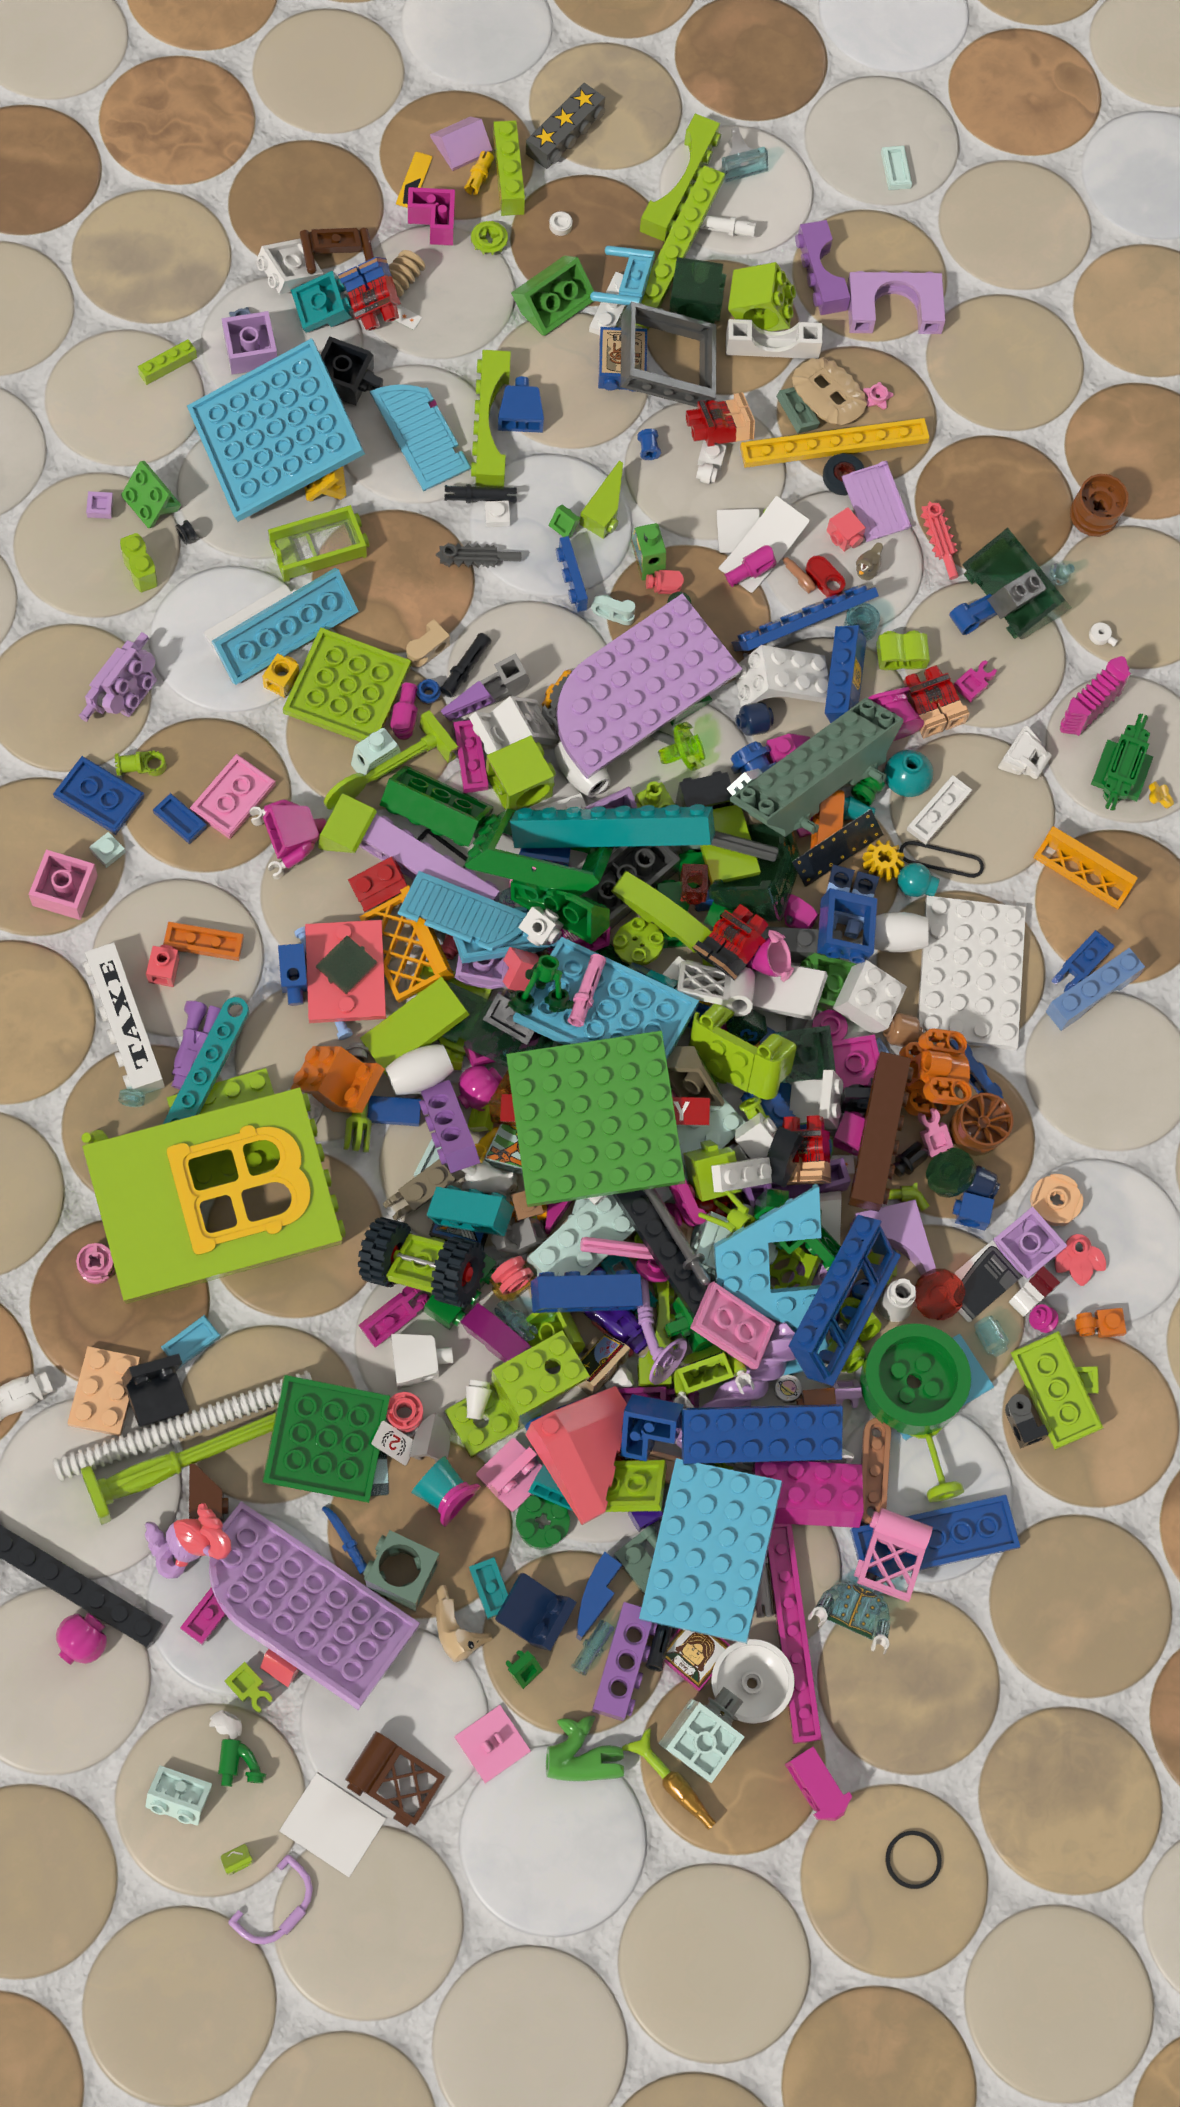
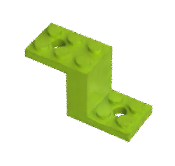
M562 1330L492 1369L490 1384L492 1392L483 1414L489 1420L487 1426L479 1428L474 1425L473 1419L466 1418V1398L444 1410V1413L472 1458L525 1428L531 1419L541 1416L542 1405L588 1380L590 1375ZM549 1361H556L560 1365V1371L556 1374H549L545 1370V1364Z

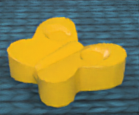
M1154 781L1148 786L1151 791L1149 794L1151 803L1156 804L1160 802L1165 808L1174 805V800L1169 794L1167 785L1159 786Z

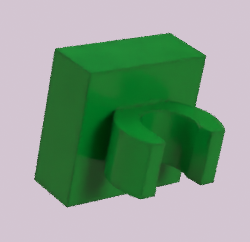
M518 1650L516 1653L519 1659L514 1664L507 1660L506 1665L516 1683L524 1689L543 1669L528 1650L525 1653Z

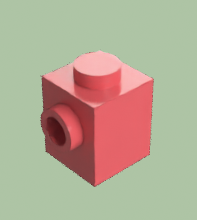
M847 507L829 519L826 531L830 535L832 542L836 546H840L845 552L849 548H856L862 543L866 527Z
M169 945L152 946L146 972L148 983L174 987L180 961L178 950Z

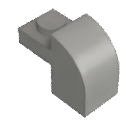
M515 653L494 664L498 672L480 681L495 699L494 703L509 695L517 696L528 686L530 679Z
M529 1217L513 1225H508L505 1236L492 1234L491 1240L497 1251H500L502 1258H510L535 1251L547 1240L542 1220L538 1221Z

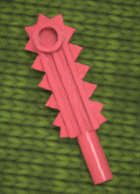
M929 501L927 506L921 507L923 513L920 517L926 521L923 526L929 528L926 534L932 536L929 543L935 545L932 549L935 552V557H939V560L943 558L949 579L953 580L959 577L953 560L954 553L958 551L955 548L957 544L951 542L954 535L948 533L951 528L945 524L948 518L942 516L945 509H942L939 503Z

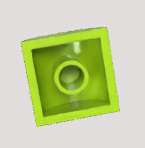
M570 1312L532 1313L519 1323L531 1347L563 1330L577 1355L585 1348V1343ZM549 1361L545 1364V1369L559 1366L556 1361Z

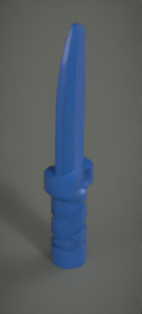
M325 1506L322 1507L323 1512L344 1543L342 1546L343 1550L348 1552L358 1572L363 1574L367 1563L363 1560L358 1548H356L358 1545L356 1540L352 1539L339 1517L331 1509Z

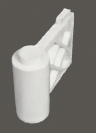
M690 960L681 961L677 991L699 1001L727 1006L728 1009L735 1012V1016H745L751 1012L755 974L750 968L744 967L734 981L717 968L704 966L699 962ZM686 971L696 973L697 975L691 976ZM712 977H717V978H721V979H724V980H721V981H718V982H717V981L714 980ZM704 980L709 985L703 986L699 982ZM688 985H691V986H692L693 988H695V989L692 990V989L683 988V987L688 986ZM716 990L720 995L712 994L711 991Z

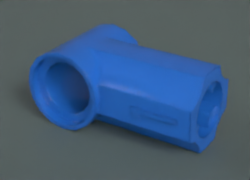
M991 594L969 605L968 603H962L950 612V618L962 635L973 632L980 623L997 615L987 600L992 596Z

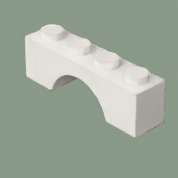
M728 320L726 355L819 359L822 347V323L798 322L791 329L771 332L758 328L752 320Z

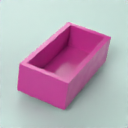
M808 1461L754 1462L753 1475L783 1482L774 1523L860 1527L864 1513L861 1464Z

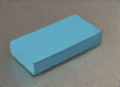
M203 1315L161 1346L167 1356L179 1354L182 1361L180 1367H182L221 1338V1336L206 1316Z

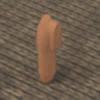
M788 557L783 558V563L798 579V584L807 593L814 591L816 586L811 577Z

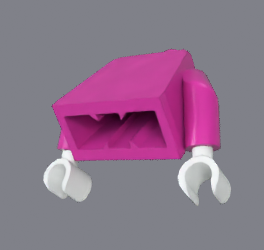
M285 799L268 804L262 810L260 807L254 806L249 812L251 816L259 815L251 819L253 825L259 826L265 823L277 859H282L280 863L273 861L268 865L269 871L279 867V871L272 875L274 879L283 877L286 867L290 869L301 862L314 849V845L319 839V834L326 824L324 818L313 819L309 807L299 806Z

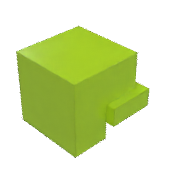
M711 1140L700 1142L701 1149L683 1153L688 1182L693 1187L695 1196L701 1201L726 1196L725 1192H714L711 1166L737 1162L735 1151L729 1147L718 1149V1144ZM736 1189L731 1191L733 1193L741 1192L742 1189Z

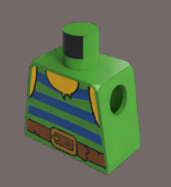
M657 523L634 528L631 544L641 580L643 581L646 580L647 574H652L654 577L655 571L666 570V549ZM654 558V563H649V560Z

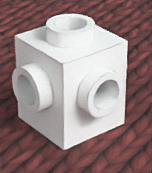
M532 907L518 928L528 935L527 939L531 943L540 946L554 944L562 934L560 930L564 924L558 921L559 916L552 910Z

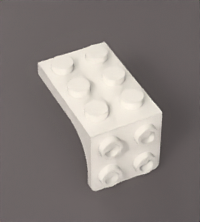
M761 645L738 663L742 671L735 677L741 707L745 704L757 703L772 697H790L826 703L829 676L825 655Z

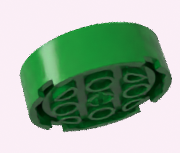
M905 1324L887 1331L874 1343L861 1369L860 1386L868 1409L882 1424L884 1422L896 1429L897 1432L903 1434L924 1435L946 1426L962 1408L971 1387V1371L962 1348L948 1334L925 1324ZM910 1375L918 1378L921 1381L920 1387L911 1388L907 1384V1378Z

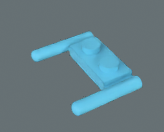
M606 246V255L627 257L629 259L620 285L619 295L592 292L590 295L591 300L620 305H629L631 301L640 304L655 259V251Z

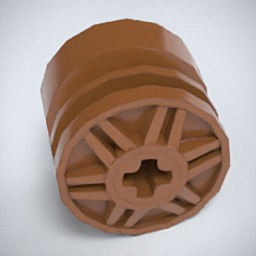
M1110 474L1090 476L1083 482L1070 507V517L1073 525L1080 532L1088 536L1099 537L1111 532L1128 505L1129 494L1125 485L1118 478Z

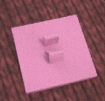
M501 1705L454 1736L485 1784L531 1752Z

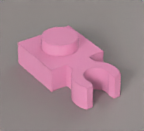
M931 1108L932 1117L930 1120L927 1121L922 1113L918 1114V1120L926 1127V1130L921 1131L920 1135L924 1147L930 1153L929 1156L933 1157L954 1146L947 1125L943 1122L939 1123V1112Z

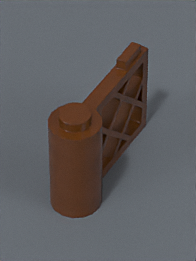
M375 1731L348 1773L345 1781L349 1783L346 1787L358 1796H361L362 1793L369 1795L396 1814L393 1819L408 1827L410 1823L416 1825L445 1776L399 1747L389 1738ZM399 1755L410 1761L412 1773L396 1776L394 1764ZM414 1764L423 1770L415 1771ZM390 1770H391L393 1777H391V1778H386V1776L388 1775V1773H389ZM428 1772L437 1778L431 1789L419 1790L417 1774ZM413 1776L416 1792L400 1796L397 1779ZM393 1780L397 1797L385 1799L376 1793L383 1782ZM427 1793L426 1797L422 1802L420 1794ZM417 1795L419 1808L412 1817L404 1812L401 1799ZM398 1800L399 1808L392 1804L391 1801Z

